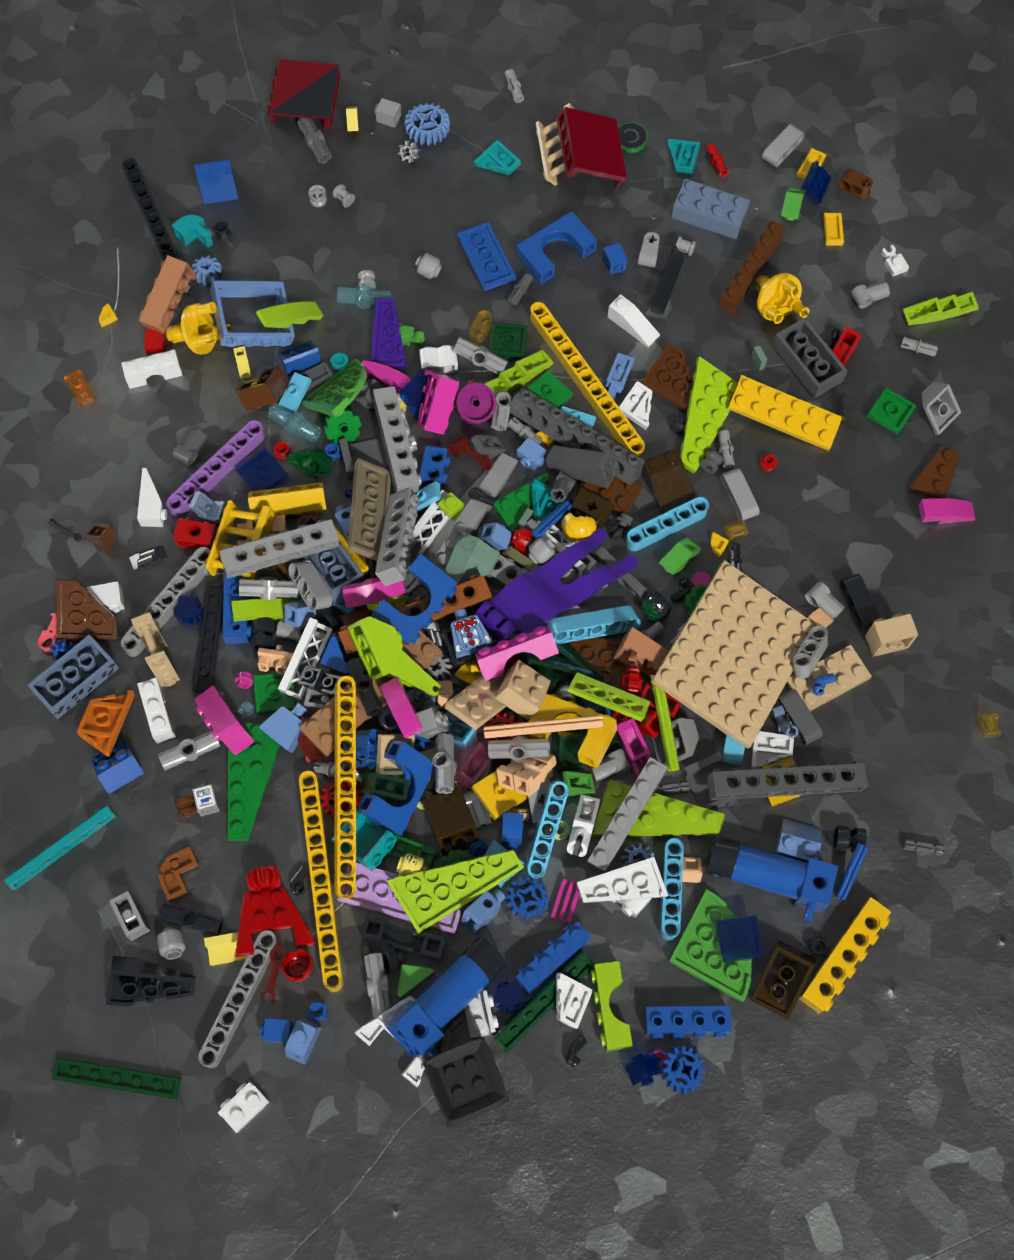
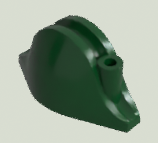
M309 447L287 455V461L306 474L312 476L331 474V467L329 465L333 459L327 456L323 449Z

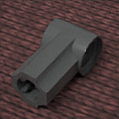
M193 429L183 444L179 443L175 447L173 458L188 466L193 465L198 455L197 452L208 439L207 435L199 429Z
M560 471L551 484L553 486L550 492L551 500L556 503L564 502L576 481Z
M473 789L462 792L476 827L482 828L491 824L488 810Z

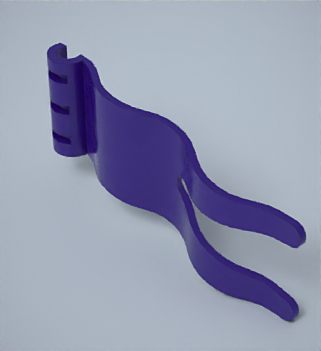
M598 529L591 536L568 547L543 566L512 580L495 598L482 604L475 615L501 641H509L514 633L519 635L533 632L534 629L543 626L560 612L582 603L607 584L628 574L636 567L638 560L634 556H628L616 564L596 569L570 584H562L560 579L578 561L595 550L606 539L607 532L603 529ZM490 610L491 612L488 614V616L484 617L483 615L486 613V611ZM502 621L504 624L500 629H497V625Z

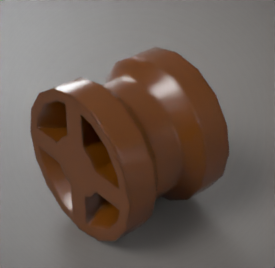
M185 796L175 801V806L179 809V818H188L198 813L194 805V796Z

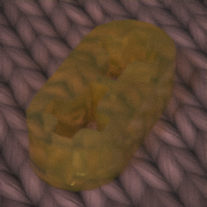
M484 310L477 314L469 330L471 341L480 343L485 339L493 322L491 312ZM485 317L488 318V320H485L482 324V319H485ZM480 329V334L475 336L474 333H477Z

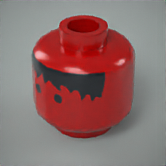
M520 527L518 530H514L510 543H512V547L517 551L528 554L530 553L529 546L537 539L532 535V530Z

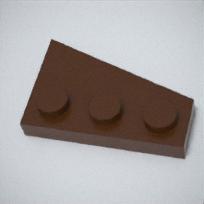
M942 446L909 490L935 499H946L959 451Z

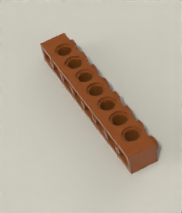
M478 574L467 578L468 581L462 584L458 581L455 586L458 590L453 595L456 598V602L448 604L444 600L443 603L446 605L439 614L435 612L431 616L433 621L451 615L460 609H466L491 599L492 595L484 575L480 577ZM469 587L473 590L474 595L466 597L463 590ZM422 595L413 599L414 603L407 605L405 602L395 606V608L407 616H410L409 611L411 609H417L421 614L427 609L430 596L425 598ZM352 624L341 627V631L338 632L346 655L358 652L347 628Z

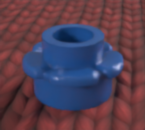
M329 443L326 445L324 451L327 453V456L332 457L333 461L342 455L341 448L337 444Z
M477 840L470 844L469 854L474 858L483 857L488 850V846L484 841Z
M315 1001L308 1007L307 1015L313 1022L323 1021L327 1017L326 1011L328 1008L324 1003Z

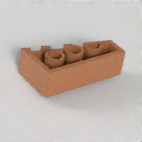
M168 255L166 260L162 262L160 274L154 280V287L147 296L145 308L139 314V322L144 327L163 334L174 317V308L179 307L182 303L181 296L183 292L187 293L190 289L188 283L191 279L195 280L197 276L187 262Z
M632 627L622 639L614 659L627 666L628 664L639 666V672L651 678V676L656 674L669 651Z

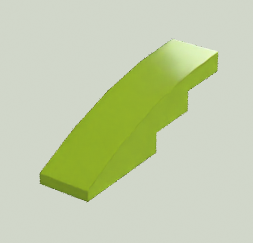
M970 292L958 297L954 294L940 300L936 297L904 308L903 312L909 326L960 316L979 310L974 293Z
M316 302L286 303L264 308L256 312L264 327L289 328L292 324H305L308 320H320L324 316Z
M541 350L517 361L514 367L501 372L498 378L485 383V385L491 388L495 397L501 392L510 393L552 366L554 362L544 350Z
M303 599L231 601L234 622L270 618L277 623L281 619H285L286 603Z

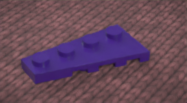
M376 299L371 362L383 364L394 369H407L395 300Z

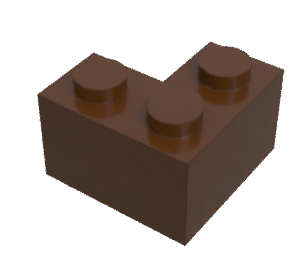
M280 366L265 369L258 379L242 383L236 394L245 410H257L265 405H275L280 396L284 394L289 383Z

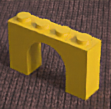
M554 694L545 695L540 709L529 720V722L601 715L603 717V726L587 728V736L578 751L579 762L597 769L617 731V722L612 716L596 713L591 708H583L573 701L567 702ZM551 732L525 734L524 737L527 739H548Z

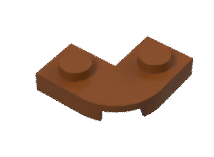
M190 846L168 856L161 866L158 877L169 902L188 893L181 874L199 866Z

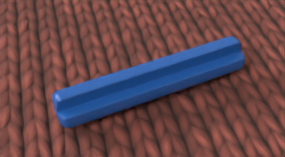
M567 500L562 502L532 531V535L536 539L541 537L572 508L571 504Z
M863 843L857 844L835 893L837 898L841 900L847 898L868 851L867 845Z

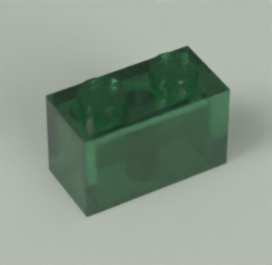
M374 772L363 773L360 793H367L391 800H407L410 780Z

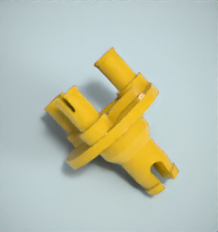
M780 273L772 278L761 275L755 280L760 285V287L754 286L759 292L757 309L765 319L779 324L791 312L797 313L801 318L808 316L804 311L809 314V308L805 307L800 301L802 286L797 277L790 273Z
M212 301L186 306L181 316V323L171 325L166 329L168 341L173 343L185 341L188 347L198 355L211 352L215 343L219 340L217 326L214 325L210 315L211 313H216V304ZM227 324V325H226L227 333H233V332H228V331H233V328H232V326H231L230 324Z

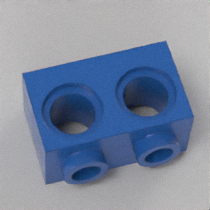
M425 446L420 470L422 481L420 487H426L437 481L440 483L441 490L442 484H446L447 473L445 469L450 466L451 460L447 449ZM435 458L441 459L440 461H433ZM433 474L437 475L436 478H431L430 476Z

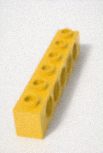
M870 897L857 913L799 999L818 1014L824 1010L827 1012L834 1003L831 1000L835 994L839 995L844 989V980L847 977L850 979L857 970L854 967L858 960L862 962L868 954L866 948L869 944L873 946L879 938L877 932L880 928L885 929L890 922L888 916L891 914V911ZM866 919L873 922V929L866 926ZM854 935L861 937L862 945L855 943ZM848 952L851 955V961L844 960L842 953ZM832 968L838 969L840 972L839 978L832 976ZM821 984L827 986V995L820 992L819 987Z

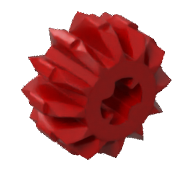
M264 865L263 867L252 869L246 874L247 886L250 892L273 890L281 886V875L278 867Z

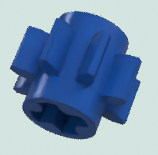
M66 638L59 641L55 639L54 645L50 647V652H53L52 659L58 660L73 648V642H69Z

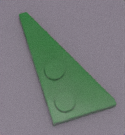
M546 473L536 480L545 485L550 476ZM532 482L497 500L493 506L512 534L518 527V522L527 508L530 509L533 504Z

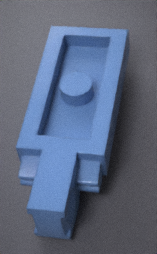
M618 353L606 381V389H609L608 393L613 400L616 393H621L624 389L635 361L634 357Z

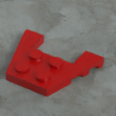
M285 888L244 893L234 952L235 957L253 955L255 950L251 934L265 930L274 931L291 928L295 949L310 947L315 944L311 933Z

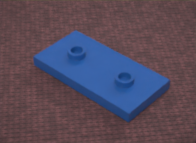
M489 222L457 233L458 241L483 291L516 280V275Z

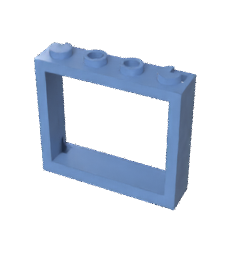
M213 281L210 295L211 300L217 307L214 315L221 346H291L295 337L293 325L289 328H282L283 333H227L220 297L275 298L277 305L286 304L288 302L283 282Z

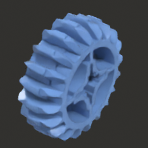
M426 102L425 105L419 103L418 107L413 106L412 110H409L405 117L404 125L410 140L414 139V142H420L421 146L424 143L429 146L430 143L435 145L436 141L441 142L442 138H446L449 133L450 121L448 113H446L445 109H441L440 105L435 107L434 103L428 105Z

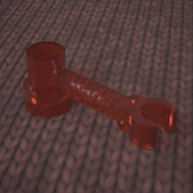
M461 436L456 442L453 441L448 446L449 452L454 457H459L465 452L478 461L485 470L489 471L493 467L491 465L492 459L482 456L469 447V441L464 436Z
M274 947L270 951L269 956L273 965L266 989L261 994L262 1001L267 993L272 995L271 1003L275 1001L276 981L281 964L287 958V952L282 947ZM278 952H282L281 959L276 958Z

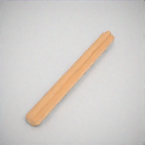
M596 715L485 726L484 736L485 738L597 728L603 726V717Z

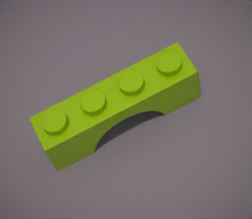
M620 962L595 964L594 970H591L590 973L592 983H596L597 991H594L595 1004H599L600 1012H597L598 1025H602L603 1033L600 1034L601 1045L606 1047V1051L631 1048L633 1045L629 1024L619 1021L612 1014L609 1006L611 992L623 982Z

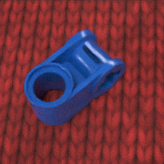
M376 729L356 731L357 767L367 766L368 768H376L379 734Z

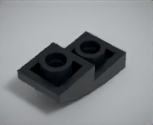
M305 666L298 684L334 697L335 684L341 677L324 673L322 669Z

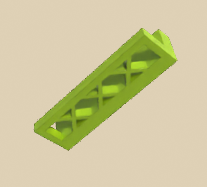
M578 672L568 688L569 693L641 722L645 718L650 704L648 700Z

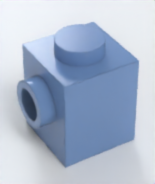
M528 437L517 449V459L520 460L524 467L531 468L534 471L538 466L541 467L544 464L546 450Z
M495 522L484 524L479 539L491 548L501 551L507 549L512 533L504 525Z
M304 600L285 604V623L300 627L307 625L310 617L315 619L316 610L311 611Z

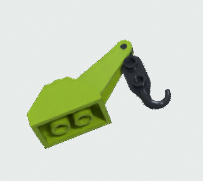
M370 616L347 627L366 671L372 680L383 676L391 679L398 677L402 684L412 688V690L407 692V695L414 708L423 705L427 701L428 696L435 697L440 695L442 691L441 685L402 650V637L395 627ZM386 706L380 712L379 723L384 729L393 730L396 726H390L385 722V717L392 713L389 706Z

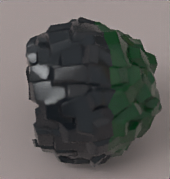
M653 591L647 593L643 599L641 612L644 613L648 620L661 621L667 618L672 607L669 602H666L667 600L660 591Z

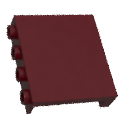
M564 107L556 116L566 177L572 178L577 172L613 179L615 187H618L627 179L617 120Z

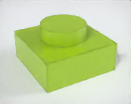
M450 492L437 504V507L451 519L464 507V504Z

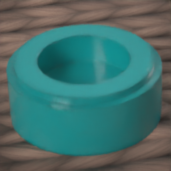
M339 352L331 356V367L335 371H340L349 364L348 357L344 353Z

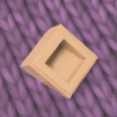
M820 608L808 616V619L816 626H823L825 628L834 621Z
M450 680L437 681L442 687L440 695L436 696L439 709L453 695L452 681Z
M683 857L682 882L700 883L702 878V858Z

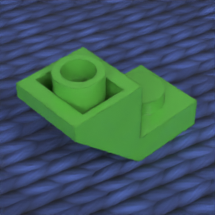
M788 187L781 213L784 219L791 221L798 219L805 190Z
M687 537L679 541L660 560L659 564L664 567L665 571L674 575L682 571L688 560L698 555L701 548Z

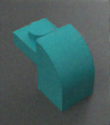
M187 215L171 225L174 235L185 246L195 238L207 248L213 245L212 234L206 228L205 221L200 216Z

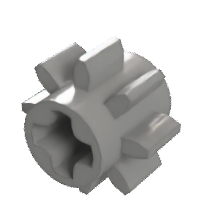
M407 140L405 145H399L401 149L398 154L402 156V161L408 159V162L411 163L413 158H419L417 154L420 149L417 148L416 142L410 144V141Z

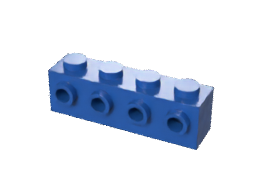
M224 571L223 639L226 644L249 643V637L252 636L249 620L234 622L231 601L251 600L253 596H239V578L243 579V576L239 575L227 579Z
M576 922L574 925L572 923L567 925L562 930L564 934L561 937L557 938L555 936L547 943L549 947L544 952L539 950L533 955V961L528 966L523 964L516 971L518 975L515 976V980L528 995L535 991L590 942L591 936L579 922Z
M730 1006L646 1007L644 1009L645 1034L651 1035V1039H661L663 1035H672V1038H684L685 1034H693V1038H705V1034H714V1038H725L726 1034L732 1032Z

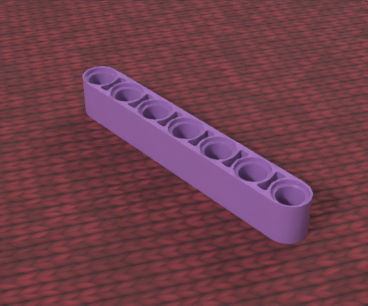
M257 420L248 422L167 499V507L172 516L177 518L184 516L190 510L189 505L196 491H201L206 495L264 440L265 433L261 422ZM180 504L179 507L173 508L175 505Z

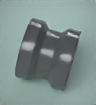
M707 451L705 454L706 458L701 461L700 466L706 472L714 474L718 470L717 466L722 463L723 458L717 452Z

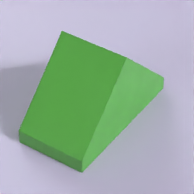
M569 771L562 773L561 780L569 789L567 798L578 797L581 794H595L592 774Z
M402 964L398 997L401 1000L430 979L434 975V971L431 968Z

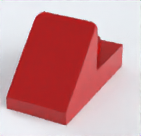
M847 326L832 350L844 367L853 351L856 350L862 334Z

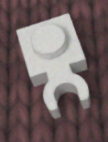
M893 245L889 248L890 252H887L885 248L882 249L881 255L886 259L884 264L892 277L908 271L909 266L902 254L896 255V248Z

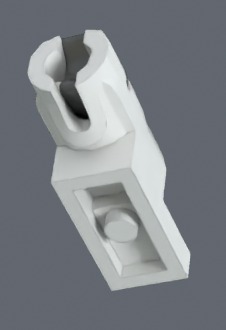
M581 794L567 846V851L571 855L579 857L586 855L600 799Z

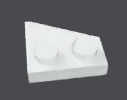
M637 381L619 406L627 418L645 430L649 426L652 390Z
M759 731L752 746L750 769L791 757L793 755L794 736L789 738L787 735Z
M562 973L556 974L557 1020L577 1029L593 990Z

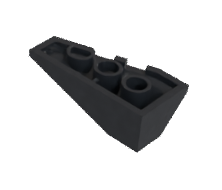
M113 955L106 1005L132 1006L135 1002L146 1001L150 1003L154 1002V999L159 998L169 1000L193 996L196 976L135 957Z

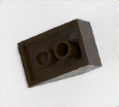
M676 448L645 459L641 473L661 514L695 499L684 463Z
M778 940L752 995L751 1001L789 1020L815 966L816 958Z

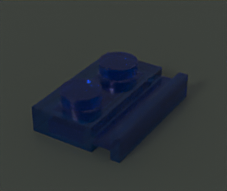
M818 161L811 164L801 187V190L806 191L805 194L815 205L821 203L832 178L822 166L818 165Z

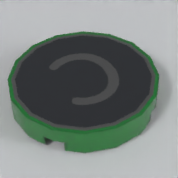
M625 122L618 126L621 148L627 153H637L644 149L648 141V133L644 126L636 122Z

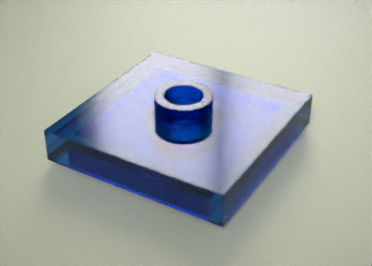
M424 369L419 371L397 392L400 394L403 403L417 420L420 404L424 403L425 393L422 392L423 386H427L428 379Z
M266 448L236 468V472L253 492L272 489L288 477L286 471Z
M756 915L715 921L722 963L764 957Z

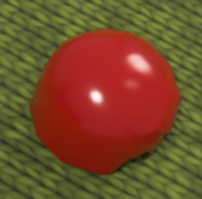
M299 948L298 951L287 954L281 968L285 978L293 982H301L310 976L313 970V960L309 952Z

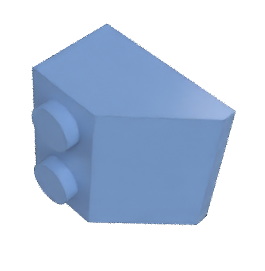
M782 819L774 853L802 862H807L810 858L818 860L822 844V829Z

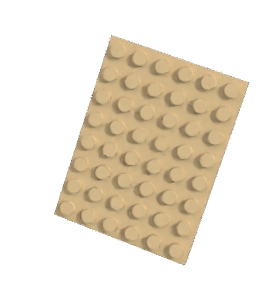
M723 561L651 682L748 749L752 746L794 670L793 658L810 630L816 625L727 561Z

